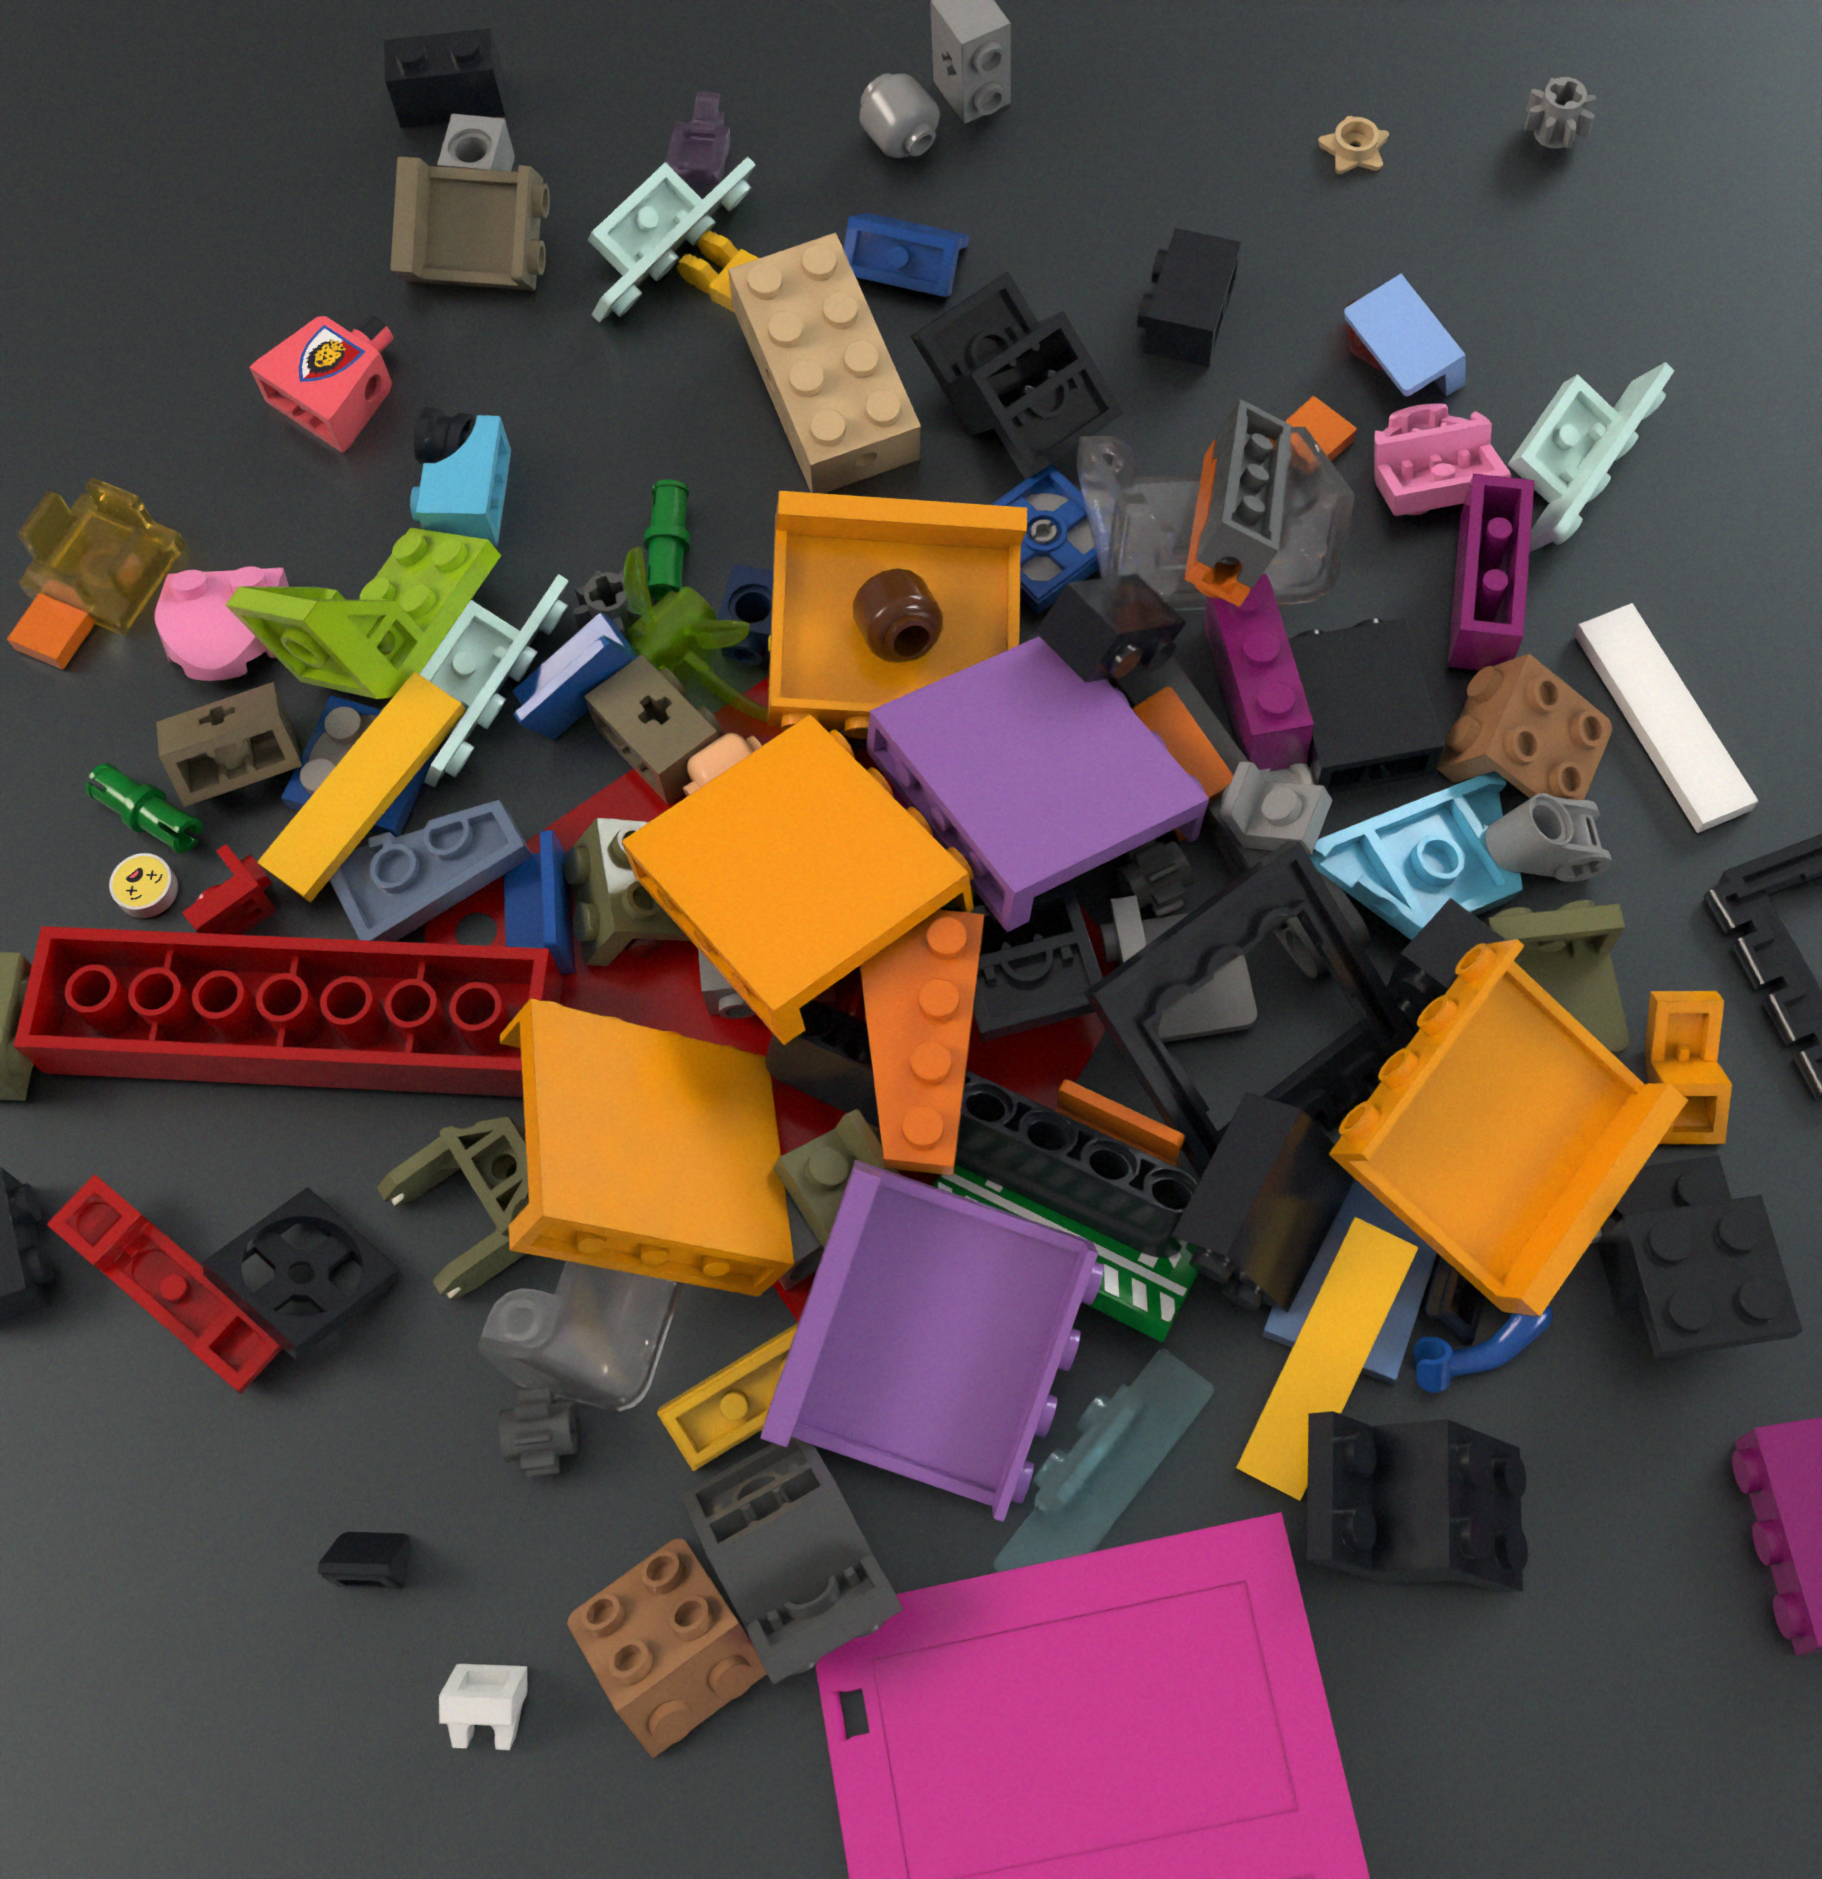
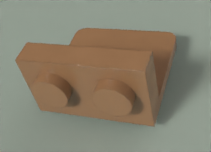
M1531 654L1481 669L1470 681L1467 688L1468 699L1461 715L1446 735V749L1437 770L1453 783L1496 771L1529 798L1536 794L1545 793L1558 798L1584 800L1612 733V724L1609 718Z
M680 1538L673 1539L579 1606L570 1614L567 1621L571 1633L616 1713L652 1758L659 1755L672 1744L682 1740L692 1729L731 1700L744 1694L750 1686L767 1674L749 1635L737 1620L687 1542Z

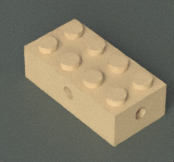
M836 233L728 269L732 307L811 493L823 494L920 460L921 425Z

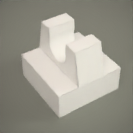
M456 1664L439 1695V1723L448 1725L452 1748L468 1747L474 1735V1725H490L495 1732V1750L511 1749L517 1735L522 1705L527 1695V1666Z

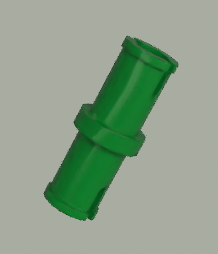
M664 479L655 482V485L652 486L651 524L645 530L643 538L644 548L648 551L647 578L644 590L647 597L661 602L676 601L679 599V596L682 597L684 554L689 551L691 543L690 533L686 530L687 500L690 491L685 483L677 480Z
M109 763L97 766L89 774L88 777L105 787L100 789L96 785L86 782L85 793L87 796L121 815L123 824L138 833L148 832L179 854L187 853L199 842V839L184 830L188 828L196 834H202L203 824L201 820L190 816L166 801V795L159 788L151 784L141 785Z

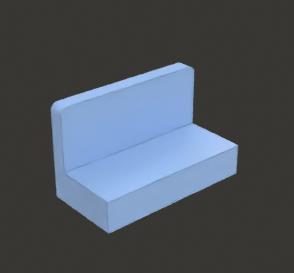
M1402 274L1397 275L1345 308V320L1403 395L1410 396L1433 381L1446 397L1466 385V354Z

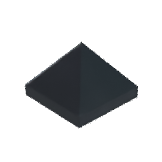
M1441 1258L1427 1283L1421 1302L1427 1315L1460 1343L1472 1345L1486 1296L1463 1277L1455 1267H1452L1444 1258Z

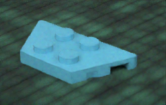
M1496 771L1479 775L1317 839L1312 854H1308L1320 873L1411 941L1450 898L1471 914L1477 916L1512 901L1523 890L1520 872L1513 873L1502 868L1491 856L1486 845L1485 834L1488 826L1503 817L1499 792L1506 786V780Z

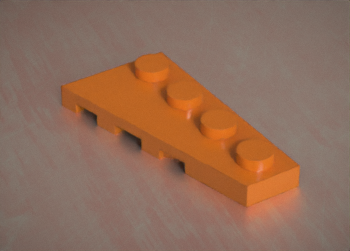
M938 909L860 965L885 1168L954 1175L984 928V914Z

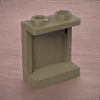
M397 156L390 271L407 282L536 291L537 275L544 273L546 264L545 244L542 240H539L541 218H547L549 213L550 194L548 185L543 183V178L531 166L519 165L518 172L436 167L427 165L420 158Z

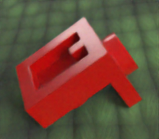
M225 844L216 852L233 876L220 885L206 889L199 895L193 905L182 912L197 933L244 935L277 911L264 893V890L273 883L250 854L240 861L228 845Z

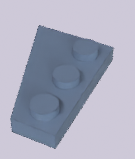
M496 800L429 820L424 829L394 837L390 832L370 837L368 838L369 845L354 849L331 877L330 882L359 940L396 942L533 857V854L509 811L500 800Z

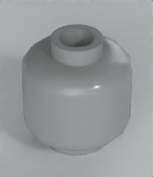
M888 73L877 77L867 86L861 96L859 121L864 131L882 152L896 159L909 155L919 156L926 152L935 141V130L939 123L940 111L936 102L917 80L905 73L894 75Z

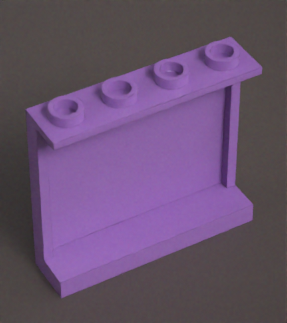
M1036 637L870 710L866 752L907 805L916 808L923 815L932 830L933 838L945 850L949 847H954L964 856L974 875L973 880L970 881L971 887L1007 932L1029 922L1034 897L1175 828H1178L1189 842L1198 839L1209 798L1206 796L1198 779L1185 772L1167 751V747L1160 735L1147 728L1130 708L1127 698L1119 689L1113 688L1106 679L1085 683L1040 637Z
M855 1159L764 1420L760 1438L788 1447L792 1437L992 1506L993 1519L1004 1522L1010 1502L1022 1504L1027 1494L1033 1475L1034 1463L1026 1461V1457L1033 1437L1037 1435L1045 1438L1051 1426L1057 1406V1397L1049 1395L1057 1369L1068 1372L1075 1358L1081 1331L1072 1327L1080 1304L1082 1302L1092 1305L1101 1284L1104 1265L1095 1262L1098 1252L1093 1241Z

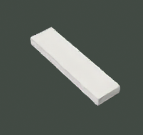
M1633 603L1580 623L1574 634L1575 638L1696 832L1700 833L1753 811L1758 803L1757 797Z

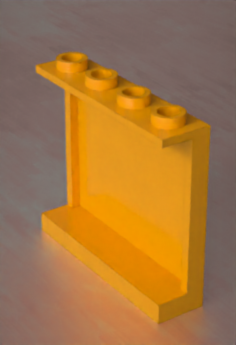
M779 491L775 514L767 726H781V730L784 732L811 714L825 729L844 730V734L848 737L867 739L870 710L1018 646L1020 633L1021 544L1027 532V508ZM896 568L911 570L923 578L943 613V630L938 641L924 656L917 660L902 663L886 662L875 656L853 618V601L862 585L876 574Z
M811 714L622 840L635 878L783 1045L806 1030L799 1008L945 904L953 900L963 912L970 913L974 910L970 885L974 875L964 856L954 847H949L945 850L933 838L932 830L923 815L912 806L905 810L894 798L893 792L883 775L873 767L866 770L855 759L853 750L843 735L835 729L828 732Z
M1518 939L1489 944H1478L1461 958L1455 969V973L1458 975L1457 979L1445 995L1432 1001L1420 1014L1417 1020V1026L1420 1028L1406 1048L1397 1051L1382 1066L1378 1075L1381 1083L1367 1102L1357 1105L1344 1118L1339 1128V1133L1342 1136L1329 1152V1155L1452 1267H1455L1463 1277L1502 1312L1541 1316L1677 1118L1688 1099L1671 1083L1644 1084L1514 962L1524 947Z
M530 998L500 1034V1044L521 1048L529 1204L509 1224L510 1251L759 1297L795 1265L785 1186L773 1169L781 1154L771 1075L766 1068V1056L742 1051L733 1046H721L685 1037L673 1031H661L625 1022L617 1017L601 1016L564 1007L552 1001H540Z

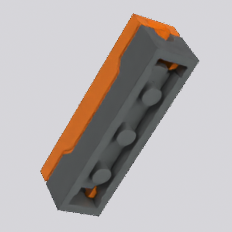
M1239 399L1216 435V440H1213L1204 455L1184 580L1194 584L1204 595L1215 599L1222 598L1238 607L1242 605L1250 593V589L1255 586L1279 550L1292 425L1242 399Z

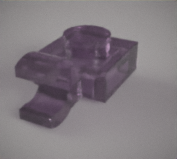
M699 91L695 101L692 122L675 121L665 162L684 181L718 185L722 181L731 137L729 127L723 126L724 112L718 111L721 99L720 93Z

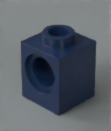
M733 564L716 621V630L722 656L731 657L736 662L745 665L770 664L768 637L771 635L773 570ZM755 617L765 618L764 620L757 623L746 622L747 620Z

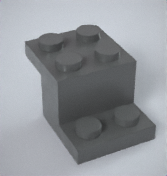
M792 1437L788 1447L772 1443L681 1494V1498L706 1555L740 1616L756 1653L773 1685L789 1675L800 1674L811 1669L819 1662L822 1656L855 1637H864L874 1633L888 1618L903 1610L891 1584L872 1554L838 1485L814 1445Z

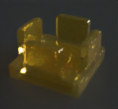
M92 477L85 486L89 495L82 493L71 509L68 508L61 495L47 491L18 532L19 539L33 558L25 574L18 582L26 595L32 598H36L38 593L49 596L87 612L96 625L124 636L186 546L179 532L156 523L137 495Z

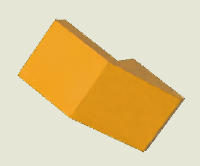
M1650 991L1644 1048L1648 1084L1671 1083L1688 1099L1659 1144H1725L1732 1083L1717 1062L1724 1000L1717 991Z

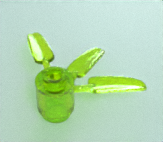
M633 547L629 550L624 562V588L630 608L635 613L642 615L628 629V635L632 641L630 645L638 656L643 654L659 671L666 667L672 672L681 662L687 661L700 673L702 684L716 696L740 712L767 723V707L753 701L723 681L713 672L711 667L694 653L699 646L706 649H720L739 643L747 637L750 624L737 620H717L714 611L705 599L687 586H684L678 593L674 591L668 592L652 607L642 547Z

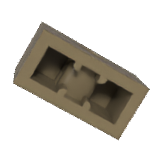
M641 654L586 694L584 698L598 732L669 806L684 794L683 787L691 783L687 773L688 759L724 735V732L715 716L705 706L701 705L695 709L685 699L686 692L683 686L668 668L664 667L658 671Z
M274 682L156 722L159 758L183 807L302 766L296 730Z

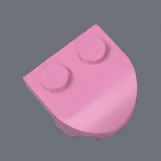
M1422 404L1392 413L1389 417L1388 427L1383 432L1375 431L1374 481L1394 516L1405 514L1421 515L1431 509L1464 504L1473 473L1511 478L1510 471L1491 445L1492 423L1485 416L1475 411L1471 414L1470 420L1449 416L1446 404Z
M250 566L230 571L201 572L199 570H185L179 573L167 574L154 615L156 627L169 663L175 662L181 665L189 678L218 681L245 675L247 673L246 663L260 656L265 651L268 657L274 658L275 656L225 605L239 586L289 587L284 568L260 569Z

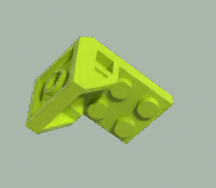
M409 528L407 533L394 544L392 554L375 578L363 588L359 600H346L337 590L322 587L239 586L225 606L300 682L374 699L390 698L395 696L414 671L418 674L422 672L495 566L501 554L488 539Z

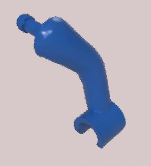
M1548 1305L1541 1316L1511 1313L1509 1320L1492 1337L1473 1347L1452 1350L1450 1344L1443 1339L1430 1336L1421 1337L1414 1345L1413 1362L1417 1366L1416 1381L1424 1391L1437 1393L1449 1387L1452 1377L1492 1370L1506 1364L1550 1326L1553 1319L1552 1307Z

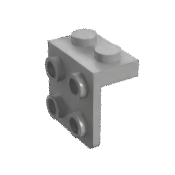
M1136 895L1110 899L1109 921L1106 924L1099 925V937L1104 962H1114L1116 969L1190 913L1141 920ZM1245 955L1237 957L1216 973L1212 980L1193 994H1188L1163 1013V1017L1152 1024L1162 1043L1246 1030L1255 1024L1258 1012Z

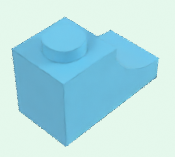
M477 415L476 423L470 436L455 453L437 463L423 464L420 486L412 488L410 497L412 519L414 522H420L423 530L488 539L494 547H498L511 456V447L500 416Z

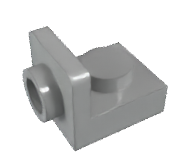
M1239 762L1231 784L1223 792L1220 815L1243 848L1274 851L1286 841H1300L1307 854H1312L1331 806L1332 798L1324 786L1268 782L1253 762Z

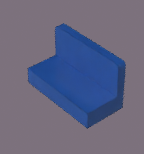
M862 213L849 217L843 250L857 278L947 297L951 295L959 250L968 247L970 235L880 215Z
M600 612L512 691L522 705L514 713V716L520 725L549 739L556 740L589 710L584 696L636 659L638 655L613 620Z
M554 830L540 831V852L532 853L533 857L504 874L506 947L548 948L561 975L575 973L571 884L567 882L564 873L567 853Z

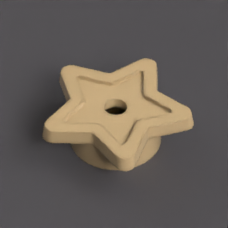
M1347 116L1345 120L1339 123L1335 133L1320 136L1318 142L1320 148L1335 156V172L1337 174H1344L1357 166L1379 171L1383 166V161L1378 150L1387 141L1389 132L1378 130L1377 126L1366 118ZM1357 144L1359 147H1354L1350 145Z

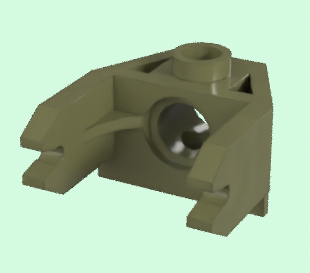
M509 1116L479 1121L474 1126L467 1128L444 1127L438 1131L441 1135L440 1137L391 1170L377 1186L384 1201L388 1202L391 1200L394 1206L399 1207L421 1197L453 1173L462 1169L495 1223L496 1229L492 1234L446 1265L432 1281L441 1296L447 1294L450 1300L476 1290L526 1254L510 1251L509 1224L529 1204L525 1128Z

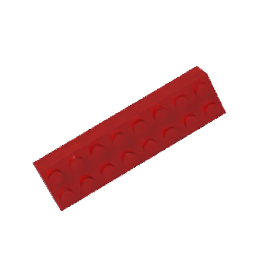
M41 926L13 1046L44 1074L523 1097L521 1048L500 1044V1034L530 998L560 1004L563 978L548 948Z

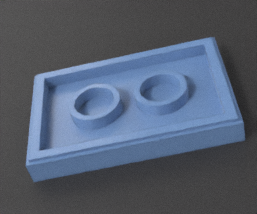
M1355 1179L1289 1312L1287 1313L1272 1307L1262 1337L1291 1348L1293 1347L1354 1217H1357L1419 1247L1360 1372L1366 1376L1393 1385L1399 1373L1437 1252Z

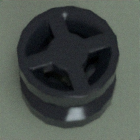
M425 407L418 417L414 433V453L418 463H437L455 453L470 436L476 423L475 416L458 413L454 417L445 416L441 409Z

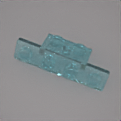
M1160 1349L1129 1388L1122 1384L1111 1400L1104 1394H1099L1078 1421L1076 1427L1084 1434L1068 1455L1057 1448L1034 1477L1033 1483L1041 1488L1035 1495V1508L995 1558V1570L1002 1572L1093 1552L1212 1398L1214 1386L1168 1350Z

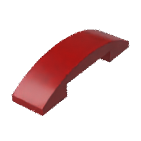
M94 1174L46 1224L182 1341L190 1351L240 1394L244 1392L282 1350L279 1344L203 1275V1267L97 1175Z

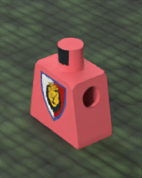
M371 314L351 332L326 316L316 317L256 360L249 368L268 404L344 454L391 391L392 381L380 353L394 338L389 328L379 318Z

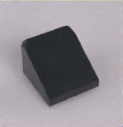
M343 1533L335 1540L319 1561L318 1574L322 1575L321 1578L338 1587L400 1589L401 1586H405L410 1538L404 1533Z

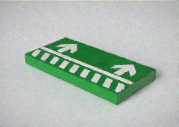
M956 1164L953 1176L940 1174L932 1185L1093 1241L1098 1252L1095 1262L1104 1265V1272L1095 1300L1092 1305L1088 1306L1162 1343L1199 1273L1189 1264L1193 1255L1184 1247L1176 1255L1168 1258H1156L1143 1254Z

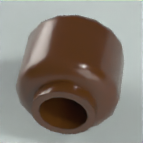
M896 568L876 574L862 585L853 601V618L867 645L875 656L886 662L902 663L917 660L932 648L943 630L942 611L923 578L911 570Z

